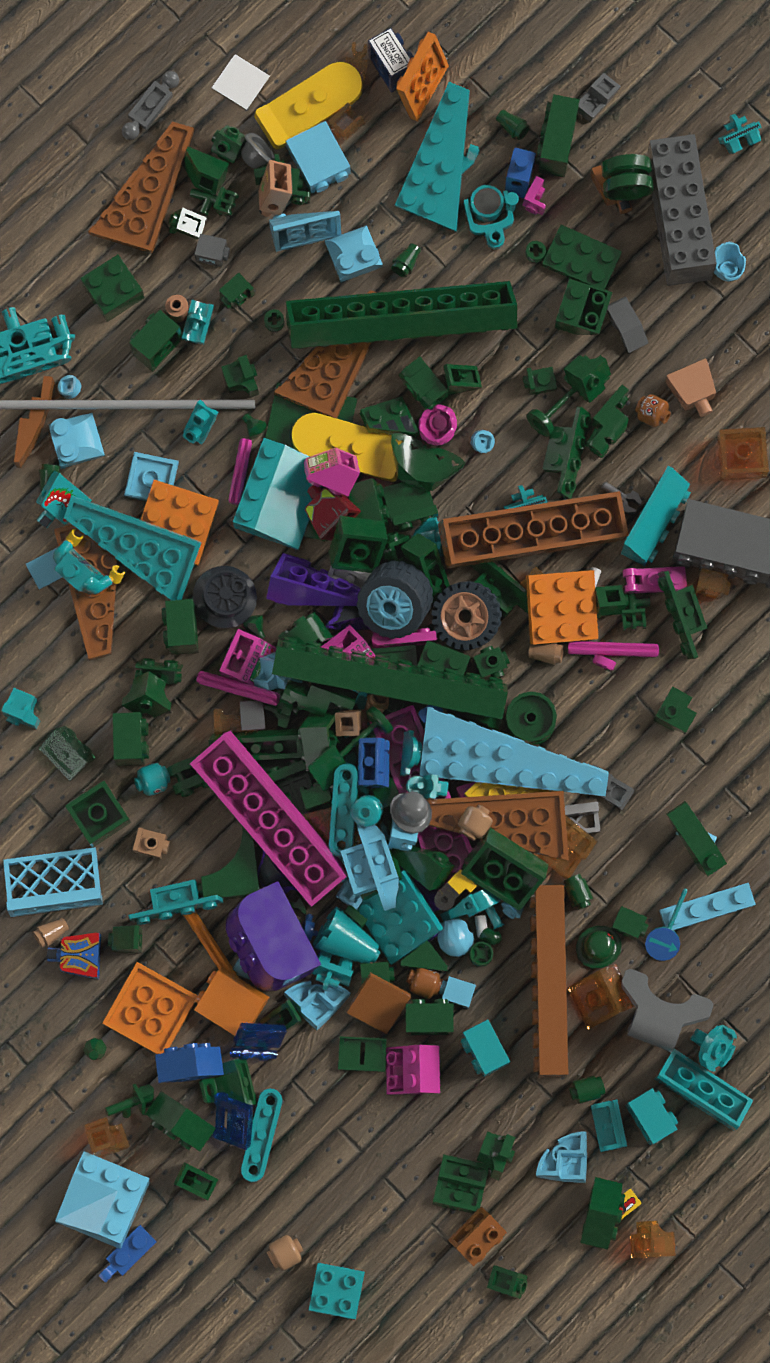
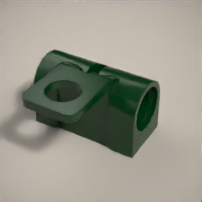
M420 356L406 366L398 375L406 389L426 410L432 409L448 397L446 387Z
M246 1058L222 1063L224 1075L203 1079L199 1082L204 1102L223 1101L226 1112L257 1104ZM207 1085H208V1086L210 1087V1089H211V1093H212V1094H211V1097L209 1096V1094H208V1092H207Z

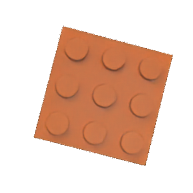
M430 32L426 34L425 38L420 40L418 51L409 60L407 70L404 76L399 78L396 88L410 119L417 122L449 67L437 36Z
M153 480L141 520L202 542L194 564L199 566L219 500Z
M594 570L526 575L530 644L598 639Z
M136 962L102 1024L150 1051L161 1054L164 1053L165 1048L171 1047L194 1006L198 995Z

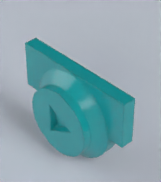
M412 730L404 732L400 776L410 775V769L414 765L417 766L421 760L422 743L417 740Z

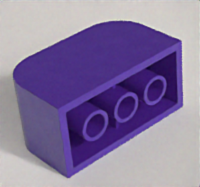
M278 881L246 896L227 916L226 932L229 937L230 947L237 953L242 970L248 974L252 983L258 988L265 991L280 990L307 977L321 965Z

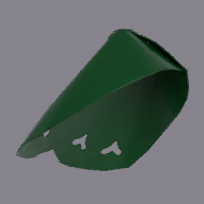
M392 434L391 445L397 477L409 485H414L425 491H434L466 464L461 457L445 449L428 448L421 440L406 434ZM396 439H397L398 441L403 440V443H401L400 445H398ZM411 444H413L414 447H418L419 449L412 450ZM435 455H438L440 457L444 456L445 458H442L439 461ZM452 460L455 462V464L459 465L453 467Z

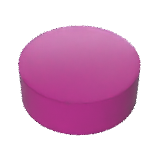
M595 654L592 661L595 665L610 671L614 670L616 665L615 661Z

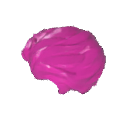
M439 404L435 405L433 409L425 410L418 423L421 438L434 446L449 442L457 428V419L453 410Z

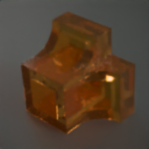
M105 1117L85 1125V1133L93 1155L103 1158L130 1148L122 1123L110 1126L108 1118Z
M658 1220L636 1222L637 1234H630L631 1258L676 1256L674 1232L663 1231L658 1224Z

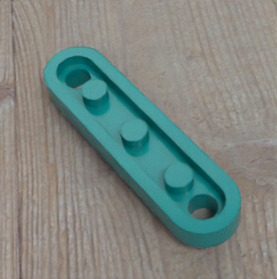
M349 763L340 765L334 773L329 849L336 857H342L340 851L354 846L355 821L352 818L351 809L358 795V769ZM345 771H349L351 773L350 779H346L344 777ZM340 840L344 841L346 844V847L344 849L340 848L338 845V842Z
M271 1088L264 1090L259 1096L241 1167L243 1177L250 1182L261 1180L265 1174L282 1106L281 1094ZM270 1096L275 1098L273 1105L266 1103L267 1098ZM253 1165L258 1168V1172L255 1175L249 1173V1168Z

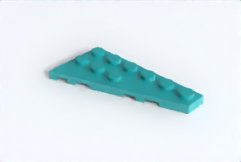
M448 82L395 206L457 233L470 91Z
M73 495L71 496L64 519L92 538L104 550L106 549L118 561L141 579L146 580L155 587L159 593L164 594L170 600L183 599L202 542Z

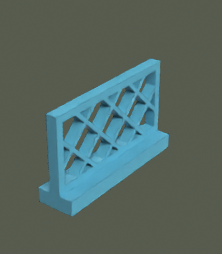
M96 847L3 860L7 911L10 917L103 905ZM92 854V863L87 869L77 863L82 856ZM61 858H66L71 862L64 872L54 866ZM39 861H43L48 865L41 875L31 869ZM19 864L25 869L18 878H15L10 874L9 866ZM74 865L84 872L76 882L67 876ZM51 868L61 875L53 885L44 879ZM28 871L37 877V880L30 888L21 882ZM89 875L95 881V888L85 889L79 884ZM64 878L73 884L67 892H61L56 888ZM41 881L50 887L45 895H38L33 891ZM18 884L27 890L22 898H12V891Z

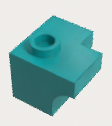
M13 688L9 699L4 703L1 710L4 716L7 717L6 721L16 726L22 723L36 730L40 724L39 718L34 715V707L37 702L36 697Z

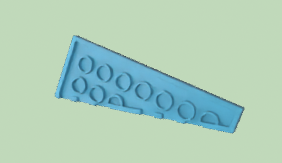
M427 707L419 776L433 774L439 775L438 778L606 796L609 775L606 770L584 762H577L562 754H555L540 746L530 745L518 738L486 729L471 721L467 722L449 713L445 714L434 710L432 707Z

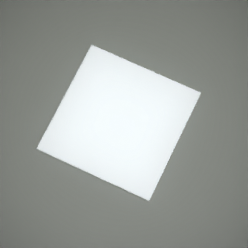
M235 54L212 88L247 110L270 76Z

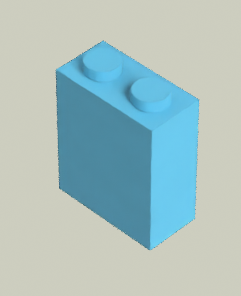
M326 121L286 140V148L297 169H300V174L304 177V182L310 193L315 191L317 193L322 192L329 187V184L335 181L337 183L342 182L351 174L350 165Z

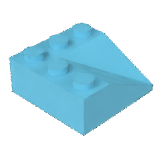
M84 1151L55 1222L121 1249L149 1186V1178Z

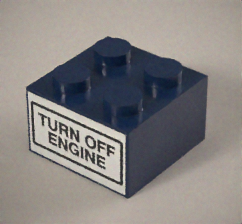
M389 28L368 40V57L392 93L397 90V82L401 76H404L408 62L414 56L410 51L406 52L404 49V41L398 32L395 34L392 28Z

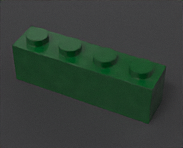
M299 729L233 732L235 737L255 760L302 758L303 746L302 741H299L298 738ZM224 733L212 734L208 740L209 746Z

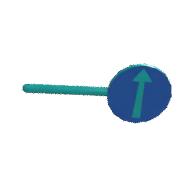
M686 888L681 893L668 926L655 928L646 937V950L656 960H670L679 951V936L672 930V926L688 890Z

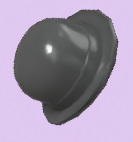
M255 133L245 135L246 143L241 149V156L248 166L258 169L260 166L268 164L269 160L275 161L274 152L266 140Z
M411 791L400 793L392 799L390 813L393 821L400 829L414 834L422 832L429 826L432 819V809L423 795Z

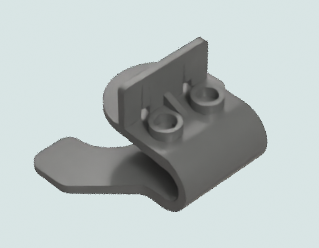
M633 969L625 971L621 982V987L636 1008L627 1035L671 1053L674 1050L681 1028L708 1020L713 1009V1002L710 999L697 994L691 995L690 999L685 1003L673 1004L665 1002L650 991L647 975Z

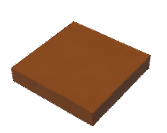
M370 972L346 1009V1013L387 1034L410 1000L411 994Z

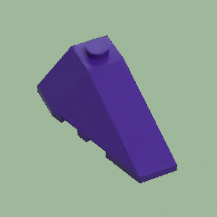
M283 553L270 577L266 599L286 605L357 606V596L361 588L344 579H334L328 576L329 572L324 569L320 571L311 567V562Z

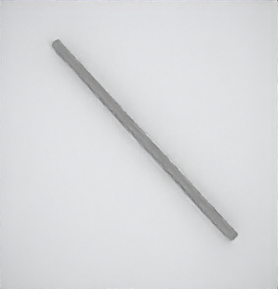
M0 400V409H194L199 400ZM202 400L211 409H255V400Z

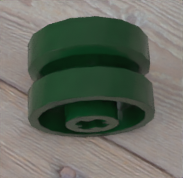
M624 154L608 158L602 162V176L606 179L603 183V191L607 199L616 201L636 200L647 197L654 191L653 179L651 176H648L652 172L651 159L648 156Z
M530 691L519 694L511 701L507 708L505 718L507 733L530 745H541L550 738L554 731L557 719L555 706L548 697L541 693ZM530 716L535 717L533 722L528 721L527 718Z

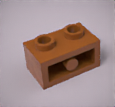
M480 1207L448 1241L472 1266H475L485 1258L487 1252L493 1246L502 1241L503 1236L507 1232L483 1207Z

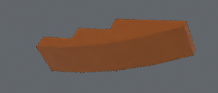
M43 377L41 398L32 397L31 400H52L55 386L53 377ZM30 409L29 419L20 418L14 458L17 468L23 466L33 450L44 427L49 409Z

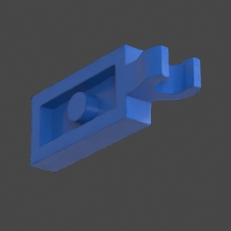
M139 1225L125 1239L122 1248H116L106 1258L111 1264L98 1276L104 1282H107L117 1271L123 1276L157 1243L156 1240Z

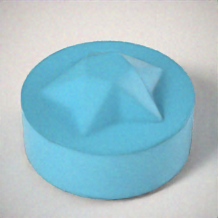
M67 375L59 381L57 389L64 398L72 399L80 393L81 383L75 376Z
M478 430L471 437V446L477 452L487 453L494 447L495 439L489 431Z

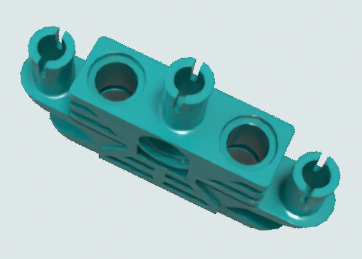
M9 308L11 317H9L7 309L1 312L7 330L0 332V384L43 372L71 361L72 357L68 354L71 349V343L75 340V334H70L65 315H59L60 325L57 316L51 319L57 338L53 339L46 318L20 326L16 308ZM20 336L24 338L20 344L12 343L15 337ZM62 348V355H57L56 350Z

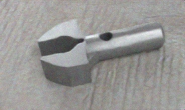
M604 482L601 486V489L606 493L620 491L608 482ZM633 490L629 494H624L620 491L624 513L635 514L636 510L629 507L627 501H634L637 505L641 506L639 494Z

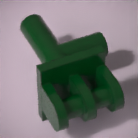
M221 187L216 196L194 188L190 191V197L204 201L199 211L204 216H208L210 208L214 204L213 207L218 215L231 217V209L235 208L236 204L234 202L239 198L237 193L226 190L224 187Z
M635 593L627 594L629 601L628 610H622L621 615L623 631H627V628L636 630L637 627L646 629L645 608L637 609V607L651 606L650 597L636 598Z
M133 1084V1097L105 1107L107 1116L122 1111V1116L129 1118L131 1116V1108L134 1106H138L141 1114L145 1115V1109L149 1108L154 1102L153 1086L145 1085L138 1088L136 1084Z

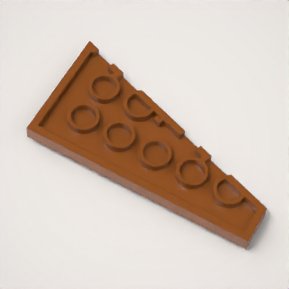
M172 122L149 155L145 156L139 168L132 173L109 207L103 211L96 224L88 231L89 235L153 254L184 162L186 149L189 147L194 133V128Z
M359 342L350 345L317 346L304 359V362L295 372L293 371L288 376V379L274 391V395L319 414L337 419L372 343Z
M72 524L54 529L58 546L66 540L72 529H76L74 532L76 537L84 535L80 543L73 548L104 576H108L112 567L118 565V560L106 549L104 550L97 542ZM68 582L89 661L112 655L116 584L112 583L111 586L98 594H88L78 591Z
M564 791L427 800L432 809V819L429 826L461 834L458 821L468 806L476 808L479 804L490 811L488 815L493 820L490 827L517 845L532 853L569 861Z

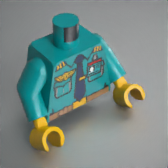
M72 529L66 540L53 553V559L57 564L54 570L75 589L88 594H98L111 586L112 583L119 584L125 572L117 573L119 566L115 565L112 567L109 575L104 576L73 547L80 543L84 535L76 537L74 535L76 529Z

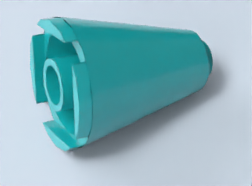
M337 907L332 909L326 918L328 919L327 922L320 927L318 935L315 937L313 942L314 948L362 964L374 963L380 954V950H378L379 944L341 909Z

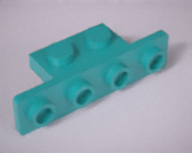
M194 879L150 889L153 909L130 914L128 917L130 921L137 925H144L150 923V919H170L173 917L172 914L181 913V915H189L195 913V909L203 908V910L215 909L217 904L223 903V899L218 895L200 898L197 881Z

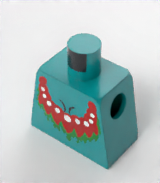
M54 470L36 501L37 504L45 509L37 518V521L45 528H48L55 518L65 525L68 521L64 519L72 495L89 502L92 500Z

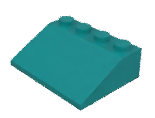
M263 438L233 520L234 528L299 550L310 520L305 508L313 500L307 493L312 484L306 479L304 467L305 459L310 456L284 444Z

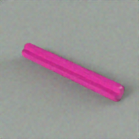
M569 641L568 653L579 655L657 657L659 646L658 644Z
M200 671L196 678L199 684L276 706L280 700V695L277 692L208 672Z

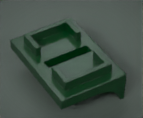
M340 1036L338 1070L385 1072L387 1039ZM361 1042L365 1043L364 1065H360Z

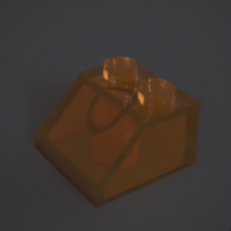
M616 964L603 968L567 987L588 1030L635 1007L621 987L623 977Z

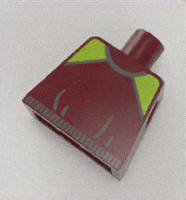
M312 485L307 491L313 500L306 506L305 511L321 540L332 541L340 516L355 518L361 512L343 494L336 495L327 487L322 489Z

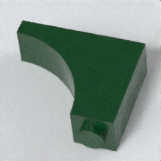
M243 826L242 839L236 855L221 870L201 877L202 883H198L199 897L205 898L218 895L223 900L244 898L260 890L254 839Z

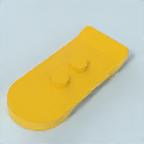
M332 63L267 105L258 108L254 117L273 148L281 149L286 146V140L322 123L340 110L354 104L362 93L363 83L357 69L348 63Z
M319 413L306 414L295 423L291 436L295 450L311 457L327 450L338 448L357 456L360 473L391 482L397 479L391 445L392 435L369 433L364 426ZM396 439L398 445H400L401 443H403V440L398 441V440Z

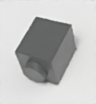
M200 233L195 251L196 261L222 267L223 262L228 261L230 254L227 240Z

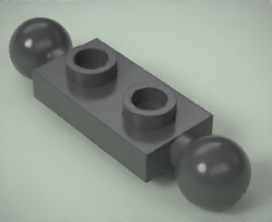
M165 72L162 76V84L160 85L154 81L128 114L132 122H128L122 127V135L125 139H136L139 135L140 126L147 130L171 100L173 93L169 89L177 87L180 81L176 72Z

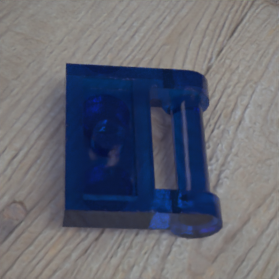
M216 1093L214 1095L216 1129L212 1136L215 1139L247 1150L251 1146L253 1106L230 1098L227 1093ZM225 1108L227 1109V1129L225 1127Z

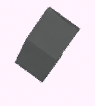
M626 297L608 305L607 313L612 326L619 331L625 350L628 353L649 343L643 326Z
M257 700L240 701L242 730L265 729L263 702Z

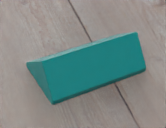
M676 1049L669 1055L654 1079L733 1131L739 1128L753 1102L751 1098Z

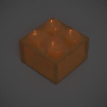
M765 427L719 430L717 445L720 481L766 478L769 468Z

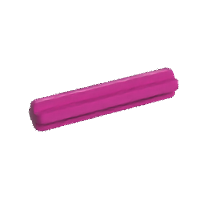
M241 438L239 442L228 499L229 503L239 505L242 498L252 441L246 438Z

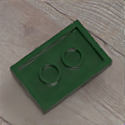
M560 225L542 266L572 280L605 290L622 255V251L564 225Z

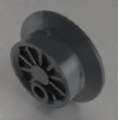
M217 566L207 570L199 577L193 590V601L196 612L206 623L217 628L227 629L243 624L252 615L257 602V593L252 580L243 571L231 566Z

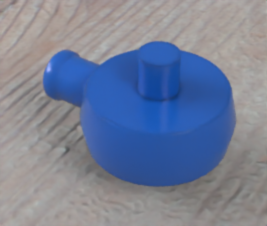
M311 914L306 915L302 925L309 942L312 936L317 937L318 931L314 930L315 923L312 922L313 915Z

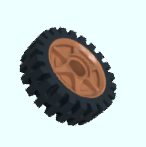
M472 581L458 582L444 589L438 595L432 610V624L435 625L434 630L436 634L438 633L440 635L439 638L445 641L447 645L459 650L476 649L488 643L496 635L501 624L500 617L502 616V611H500L501 606L497 602L495 594H492L488 587ZM464 609L470 611L472 615L469 622L462 618Z

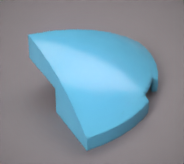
M306 981L292 986L284 992V995L302 1017L318 1030L350 996L348 990L338 985V988L329 985L327 991L322 990L323 985H311V981Z
M576 1132L558 1139L559 1144L551 1151L547 1149L538 1163L536 1177L564 1182L586 1183L587 1133Z

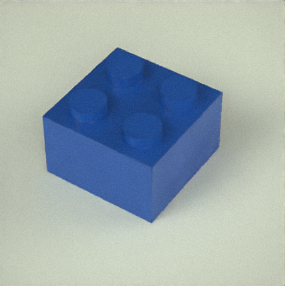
M210 1043L186 1044L181 1048L170 1047L165 1048L164 1053L155 1054L159 1083L187 1082L224 1075L220 1047H211Z

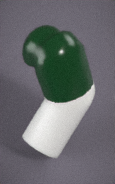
M486 915L475 916L477 937L492 946L499 944L502 936L499 932H494L487 927Z

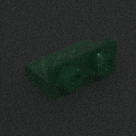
M66 726L55 729L39 747L69 781L74 780L87 764L96 759L92 754V750L87 745L82 744L76 738V733Z

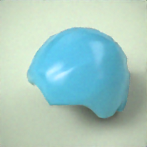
M725 242L716 247L715 257L717 264L714 274L723 281L738 280L742 276L746 265V258L740 253L739 245L733 242Z
M459 919L441 922L440 924L444 929L438 933L437 940L442 951L454 957L466 955L471 950L474 941L473 933L469 931L467 923Z

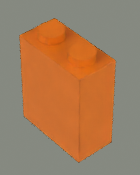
M222 967L217 972L213 971L209 976L207 983L210 985L206 991L202 990L195 1000L197 1006L194 1010L235 1037L243 1040L270 997Z

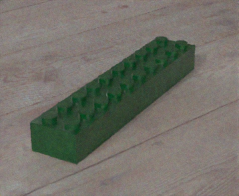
M510 281L285 301L286 324L291 348L298 349L315 346L327 347L337 344L350 345L359 342L372 343L381 340L395 341L404 338L417 339L426 336L439 337L448 334L462 335L470 332L484 333L493 330L506 331L517 328L518 305Z
M284 637L283 640L278 639L272 670L273 675L503 719L508 689L507 684L503 683L502 679L490 677L489 680L480 679V675L474 673H467L466 676L457 674L456 670L448 668L439 671L434 670L435 667L432 665L421 664L419 667L411 665L412 662L398 659V662L388 661L389 657L375 655V658L368 657L362 651L353 650L352 653L343 652V648L329 646V649L322 648L316 642L307 641L306 644L297 643V639L291 637Z

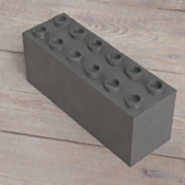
M695 134L650 140L647 156L651 159L652 172L649 176L653 179L654 191L652 192L667 286L712 280L717 263Z
M688 499L672 561L677 562L676 565L679 567L685 566V568H690V566L699 568V571L711 574L713 571L721 573L722 577L728 579L742 578L748 584L756 585L757 582L766 584V587L770 589V519Z

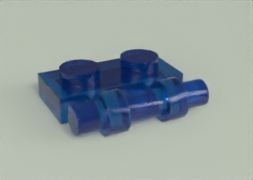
M241 1023L234 1037L235 1045L239 1046V1048H231L230 1056L238 1057L240 1060H248V1058H258L259 1061L276 1059L277 1051L270 1049L280 1048L287 1033L285 1025ZM251 1047H259V1049H250V1048H251Z

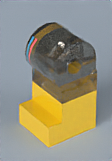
M461 869L436 893L434 904L438 909L449 910L453 907L455 899L465 889L471 893L477 887L473 881L461 874Z

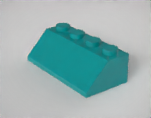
M667 466L621 551L622 555L644 567L648 561L653 562L658 553V550L655 549L658 542L663 543L669 533L666 530L670 522L675 523L680 514L677 510L680 503L685 505L691 494L688 491L690 483L672 467Z

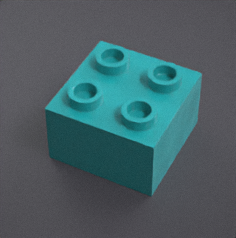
M489 1020L463 1032V1039L460 1042L466 1054L471 1052L474 1058L471 1063L477 1075L482 1073L483 1077H486L509 1065L510 1060Z
M653 1088L625 1105L649 1146L678 1130L675 1126L678 1124L676 1117L671 1111L667 1113L663 1106L666 1103L659 1091L655 1092Z
M318 1263L309 1310L356 1319L365 1272Z

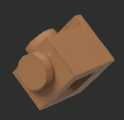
M366 709L336 712V736L360 735V730L368 727Z
M138 828L133 851L134 853L162 859L163 854L167 855L170 841H167L165 834ZM150 839L156 840L154 847L148 846Z

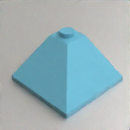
M339 211L291 214L287 216L281 214L269 220L276 252L328 240L341 235Z

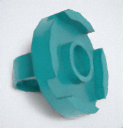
M725 1025L716 1026L708 1034L696 1028L690 1039L701 1046L699 1051L701 1066L713 1072L716 1071L715 1068L718 1066L723 1068L735 1051L736 1046L732 1045L733 1038L737 1039V1035L733 1029Z

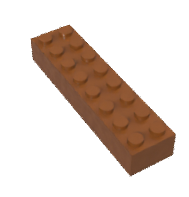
M620 491L442 519L438 523L446 569L617 542L629 536Z
M540 885L529 899L530 908H534V915L530 917V931H535V938H532L530 941L531 955H535V962L531 964V978H536V985H533L531 988L532 1002L536 1001V1009L532 1011V1025H537V1033L532 1035L533 1049H537V1057L533 1058V1072H538V1078L567 1077L568 1038L564 885Z

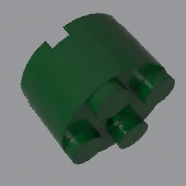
M315 612L306 618L302 616L293 623L294 628L289 631L288 629L278 636V639L281 640L284 637L295 638L297 643L306 644L307 641L320 644V647L333 638Z

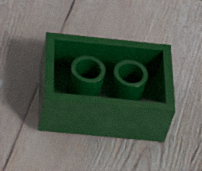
M553 94L552 102L547 101L535 163L539 165V173L565 178L580 99Z
M490 827L485 837L479 840L465 858L461 874L520 911L546 879L549 864Z

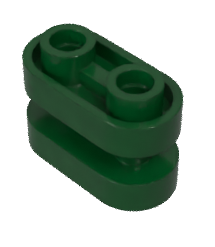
M200 754L166 768L170 778H177L178 783L172 787L175 794L181 795L182 798L194 794V789L203 786V789L209 788L208 784L199 774L188 779L185 773L195 770L190 763Z

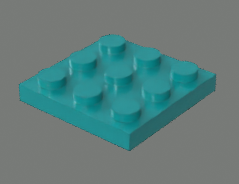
M406 870L401 871L402 880L399 881L395 908L384 911L379 894L367 900H362L357 908V911L367 919V928L391 965L444 929Z

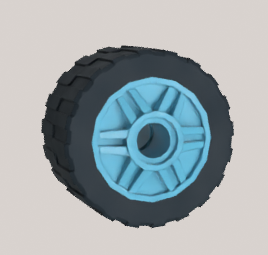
M404 561L382 563L372 571L358 593L357 607L359 616L363 620L362 622L372 632L390 639L404 638L418 629L431 608L433 590L430 586V581L421 570L412 564L410 565Z

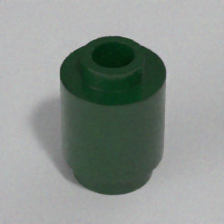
M581 874L563 881L565 884L564 890L572 908L577 907L578 910H581L591 905L590 901L594 898L585 878L582 879Z
M593 1075L572 1081V1086L569 1087L572 1100H576L578 1104L599 1099L601 1095L606 1094L601 1076L595 1077Z

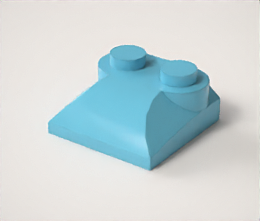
M367 226L325 240L340 282L383 267L379 251L375 247Z
M93 413L68 419L59 418L48 424L61 469L105 456Z

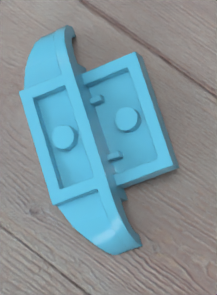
M356 824L362 844L340 851L355 896L377 890L384 911L395 908L399 878L385 835L375 824L370 827Z

